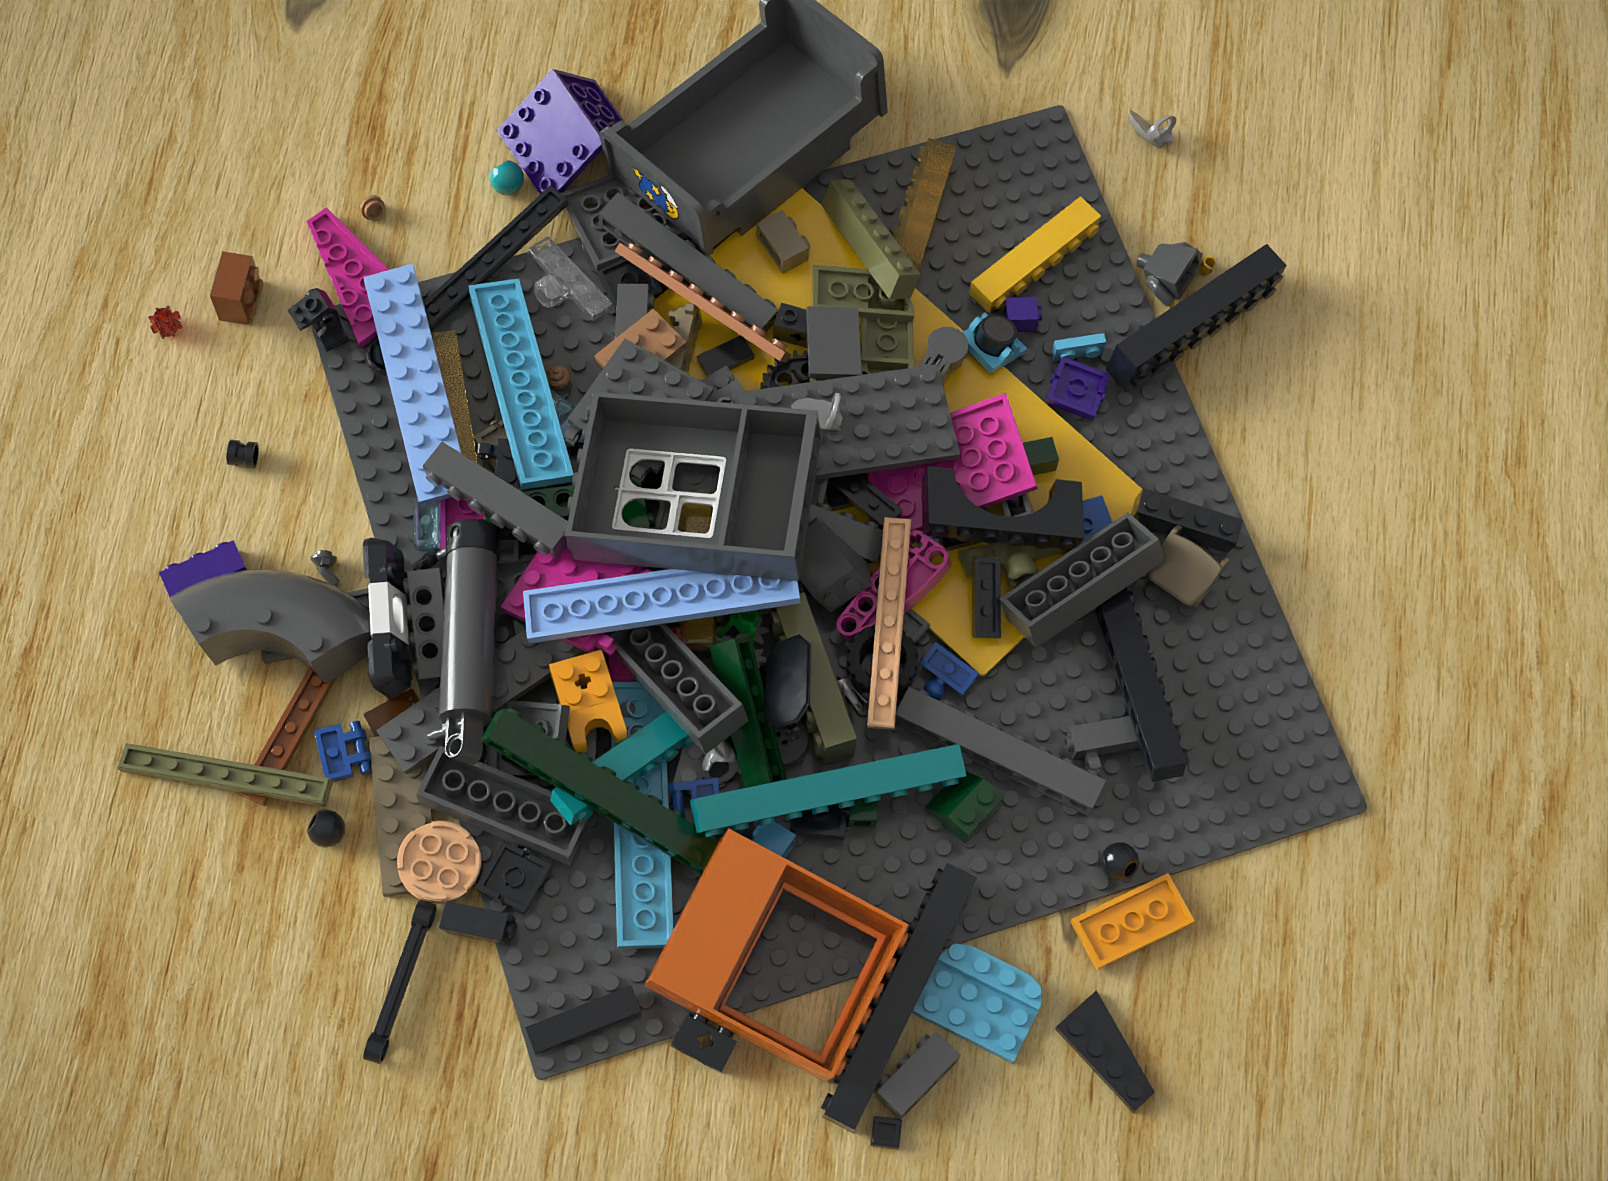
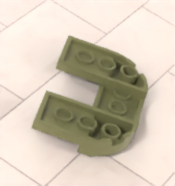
M814 265L812 270L813 307L858 308L859 317H861L862 375L913 368L914 309L911 299L889 300L868 269ZM810 378V382L829 380L827 378Z

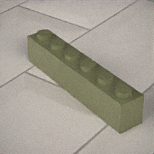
M848 179L830 181L821 204L889 300L911 298L920 277L919 271L853 181Z

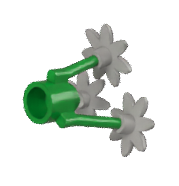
M758 610L739 612L737 615L732 614L727 624L723 628L719 626L715 631L707 625L705 628L707 634L701 633L699 637L707 642L704 649L709 650V646L731 640L730 636L724 635L735 625V628L741 632L736 638L751 636L754 647V640L759 644H764L761 634L768 633L769 629L760 627L762 618L759 617ZM754 649L758 667H760L759 663H766L767 658L761 656L763 649Z

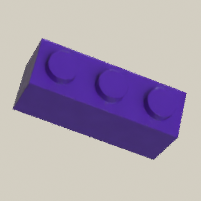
M233 540L231 542L219 543L214 549L205 553H196L188 560L179 564H170L163 571H160L159 574L170 597L186 587L208 578L247 569Z

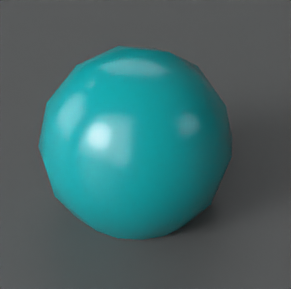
M508 160L490 171L489 181L496 192L502 195H512L521 189L524 183V174L517 163Z

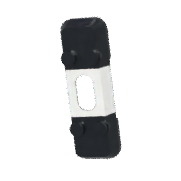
M367 538L363 542L364 576L369 578L372 638L368 642L369 676L373 687L386 697L392 699L398 697L411 686L410 663L415 661L414 650L409 646L407 602L403 579L408 577L404 567V555L400 549L387 540Z

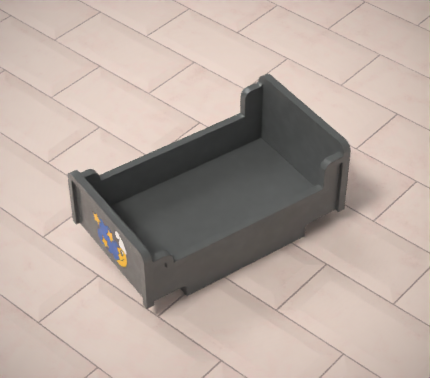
M760 0L761 22L630 124L619 121L611 128L605 127L599 132L608 175L612 178L617 176L699 245L703 255L713 253L712 248L734 230L740 235H744L851 149L850 139L854 134L878 115L883 117L888 113L882 53L876 46L816 0Z

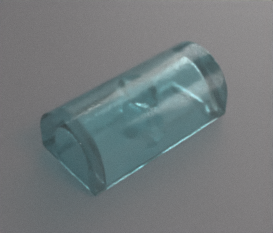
M418 497L413 498V546L418 551L430 552L436 547L440 549L441 501L421 506Z

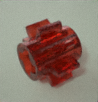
M170 306L160 309L156 308L154 315L149 316L152 324L150 328L153 334L159 332L162 339L170 336L175 337L177 329H182L181 322L179 321L181 318L179 312L175 311L172 313Z

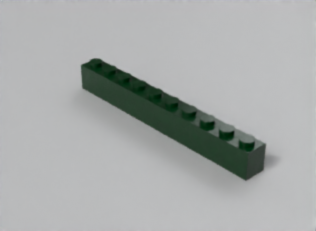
M510 708L496 712L481 742L576 800L586 804L594 811L696 873L703 874L721 837H706L705 832L697 833L695 823L692 824L685 820L686 816L675 809H667L662 805L663 802L653 795L646 796L639 791L640 788L630 781L623 782L616 777L617 774L612 769L605 766H597L589 755L583 752L576 753L571 750L569 743L557 737L554 739L545 734L546 730L542 726L535 723H527L522 719L523 716L519 712Z

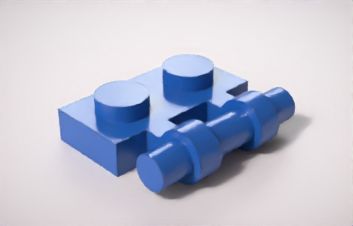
M360 721L351 722V732L343 733L341 724L314 730L324 777L331 778L333 782L353 777L351 768L353 766H360L362 775L372 772L370 765L371 754L367 752L365 744L367 736L365 730H362ZM354 743L356 754L349 756L346 744Z

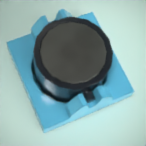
M984 312L980 318L977 316L967 330L962 332L968 340V352L990 374L1024 355L1027 347L1016 337L1017 329L1013 322L1001 315L992 314L988 316Z

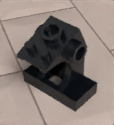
M318 288L311 289L305 294L304 298L287 310L300 331L309 326L312 327L327 352L349 341V337L342 327L338 311L325 291ZM317 323H321L323 325L321 330L318 327Z

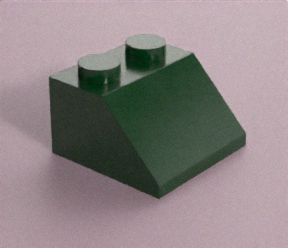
M967 771L965 777L958 778L959 784L945 786L925 806V809L964 844L1002 806L1005 797L984 778Z

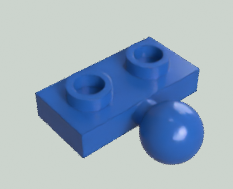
M937 642L934 643L920 662L921 665L937 676L935 680L928 681L923 688L924 691L929 693L930 697L936 700L943 697L945 692L944 685L946 683L962 695H965L979 676L978 672Z

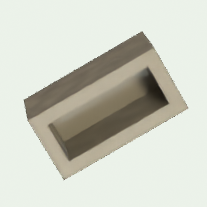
M783 210L757 223L756 236L782 273L808 260L810 244L804 235L801 236L798 233L794 220L791 217H787Z

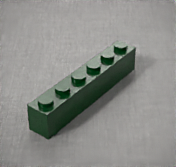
M751 636L734 638L709 646L717 678L742 703L749 720L731 734L744 787L748 788L787 780L774 727L764 719L765 690Z

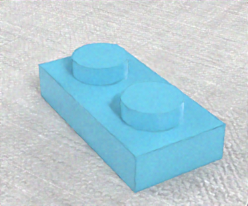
M1102 333L1055 340L1051 352L1053 361H1059L1062 356L1071 360L1085 356L1087 358L1097 357L1104 352L1106 345L1105 335Z

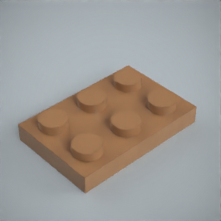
M652 309L594 355L595 361L604 368L625 338L666 362L671 361L688 346L687 342Z

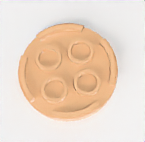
M432 821L429 824L420 826L413 832L411 831L403 840L397 857L399 877L405 888L420 900L436 904H442L446 901L452 902L463 897L475 885L481 869V852L471 834L463 827L448 821Z

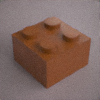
M222 251L210 298L219 320L249 325L251 316L256 314L257 294H261L263 288V280L259 277V268L255 265L253 256Z

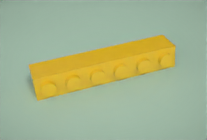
M1080 196L971 282L969 295L989 314L996 309H1002L1006 298H1011L1015 294L1017 296L1026 289L1027 284L1032 280H1039L1047 268L1051 265L1053 267L1058 265L1064 255L1069 251L1072 253L1077 250L1085 238H1092L1099 231L1101 215Z

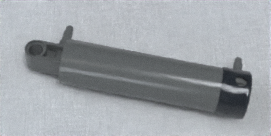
M463 519L449 525L446 534V547L437 552L439 559L445 558L447 560L439 720L442 723V727L432 730L427 735L431 741L445 737L446 755L469 766L476 764L480 760L483 751V742H481L483 729L492 720L497 574L500 558L499 528L493 523L481 519Z

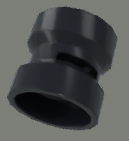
M231 439L227 447V464L237 466L244 463L246 467H256L259 455L258 442L249 441L244 444L240 440Z

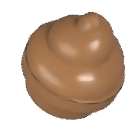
M376 195L367 196L360 204V212L368 220H378L384 215V202Z
M554 365L546 372L549 387L554 390H563L571 382V373L565 366Z

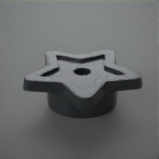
M436 547L432 551L426 552L421 559L412 565L413 571L432 568L439 560L435 554L440 549Z

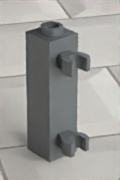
M1130 716L1070 726L1067 736L1064 737L1066 751L1071 752L1073 760L1085 758L1087 770H1093L1099 773L1101 768L1100 755L1140 748Z

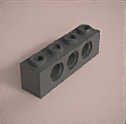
M433 568L408 571V578H404L403 583L405 594L410 595L411 605H407L406 609L408 621H413L414 631L410 632V644L412 648L416 647L417 658L413 662L414 674H419V679L441 677L445 600L443 569ZM423 590H429L432 594V599L427 605H422L419 602L418 597ZM430 616L435 621V627L433 630L426 632L422 628V621ZM430 643H434L438 648V654L432 659L425 655V647Z

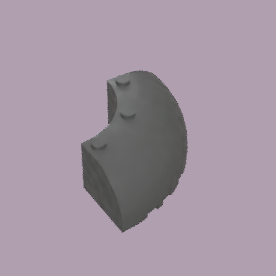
M269 569L245 570L208 578L170 596L172 603L197 643L215 666L233 657L248 654L249 651L265 650V652L288 654L301 660L302 663L316 672L326 684L368 657V642L372 640L370 610L345 591L311 576Z

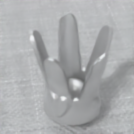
M837 676V684L848 715L849 711L845 696L848 697L858 711H862L863 707L855 692L865 703L868 702L854 688L851 678L840 679Z

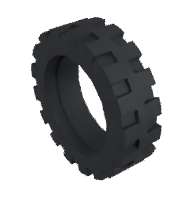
M875 625L872 628L868 626L862 629L860 634L857 633L848 647L847 672L851 676L852 683L859 686V690L863 693H870L871 677L863 671L860 665V656L868 645L874 643ZM902 630L901 651L905 658V665L899 674L897 695L902 693L904 688H908L911 685L913 678L916 676L919 660L917 647L914 646L913 639L906 636L904 630Z

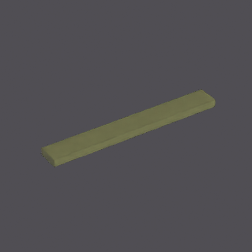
M125 743L117 767L120 772L323 807L327 805L333 785V780L327 777Z

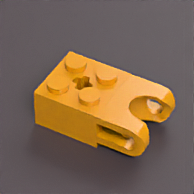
M602 649L549 664L559 704L570 706L567 730L573 750L576 753L587 752L586 736L594 728L603 727L609 730L616 743H621L628 738ZM581 685H587V688L581 689Z

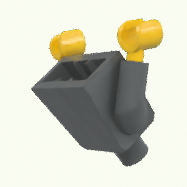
M1186 242L1176 244L1162 243L1158 245L1152 256L1141 253L1137 260V266L1144 269L1147 286L1166 307L1169 306L1170 308L1179 303H1176L1174 300H1180L1198 270L1203 275H1210L1213 271L1212 267L1216 264L1213 256H1206L1204 258L1203 253Z

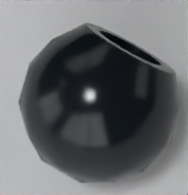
M320 810L312 817L307 828V834L310 840L317 846L331 847L342 840L345 834V823L336 811Z
M1124 842L1110 844L1101 856L1102 869L1107 876L1114 880H1127L1136 873L1139 867L1138 853L1132 846Z

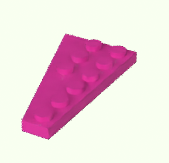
M326 207L307 220V224L358 345L362 348L378 336L363 277L388 271L389 269Z

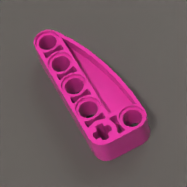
M919 530L910 531L904 614L921 601L939 583L951 567L947 551L929 536L923 535V532ZM915 542L919 544L921 542L922 546L920 548L917 546L913 548L912 544ZM936 556L944 557V561L940 565H933L931 561ZM880 567L871 577V585L857 594L837 620V629L848 642H852L857 633H862V629L868 626L872 628L876 624L877 588L879 585ZM865 602L873 603L872 609L867 612L861 611V606ZM854 622L857 624L854 631H844V627L848 623Z

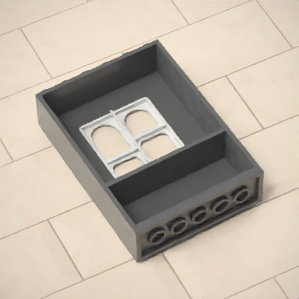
M594 392L593 401H589L587 406L588 425H584L582 431L583 449H579L577 456L579 470L578 473L575 472L573 475L572 485L574 494L573 497L570 496L568 499L569 519L564 521L563 537L567 539V548L571 550L574 560L799 581L822 441L818 411ZM642 460L663 461L665 468L661 487L658 489H648L635 486L630 480L629 473L631 468ZM679 463L718 466L720 474L716 492L714 494L674 491L672 485L676 465ZM634 499L660 500L671 503L667 527L663 530L636 528L627 525L622 518L623 508ZM685 503L704 504L713 507L708 533H690L678 530L681 509Z

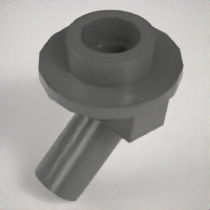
M316 551V554L312 555L310 560L317 566L321 576L334 586L340 580L329 567L337 561V557L332 555L331 551Z

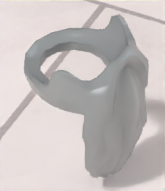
M1130 110V122L1135 131L1144 140L1157 148H1160L1164 142L1173 141L1172 129L1176 124L1174 116H1165L1151 127L1141 116ZM1170 119L1167 126L1159 131V126L1164 121Z
M835 393L832 402L803 398L796 400L791 405V408L816 410L819 414L821 429L841 431L842 429L839 427L843 418L840 409L847 404V401L841 397L840 393Z
M725 739L708 752L703 760L702 775L704 779L718 778V784L727 782L737 772L741 773L736 751L728 739ZM714 762H728L729 769L724 775L720 777H711L709 775V770Z

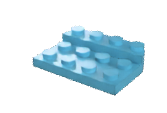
M956 943L943 951L939 956L912 1013L1013 1064L1040 1009L1042 1001L1041 986L1026 972L976 947Z

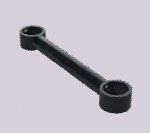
M419 900L415 907L411 929L374 1032L370 1034L363 1054L364 1060L381 1064L386 1056L392 1028L426 933L430 930L436 915V904Z

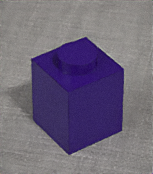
M1036 297L1006 298L1004 317L1013 322L1017 332L1036 331L1038 321H1042V307L1037 306Z

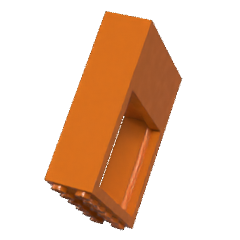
M728 829L721 837L644 986L812 1076L826 1081L834 1078L836 1075L839 1076L846 1064V1060L843 1057L848 1050L854 1048L859 1038L856 1031L861 1024L864 1025L870 1016L872 1009L868 1008L874 998L877 999L884 987L881 980L886 973L889 974L896 962V958L893 955L898 948L901 949L904 946L909 935L905 932L909 924ZM783 889L877 939L821 1054L808 1049L725 1004Z

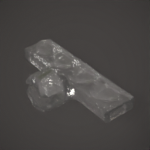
M549 236L529 247L528 254L547 273L546 276L535 282L534 287L535 296L544 307L551 308L566 299H570L592 322L612 310L613 303Z

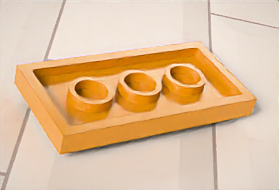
M1169 873L1071 919L1070 922L1097 971L1192 925L1195 920Z

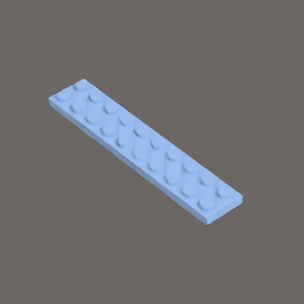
M413 264L363 277L419 504L423 506L451 498L452 496L448 494L446 488L441 485L436 487L426 479L427 475L423 468V464L441 442L446 443L461 454L462 451L415 267Z
M677 569L523 591L526 633L529 644L801 603L798 581Z

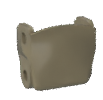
M1178 525L1174 527L1161 545L1165 561L1146 574L1153 583L1187 606L1197 608L1213 584L1219 579L1230 560L1225 558L1219 564L1203 548L1180 536L1179 534L1183 527Z

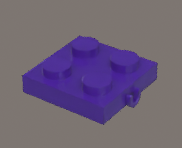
M1062 356L1056 373L1052 374L1050 380L1051 387L1045 403L1093 421L1100 402L1102 403L1105 398L1106 392L1104 390L1110 374Z

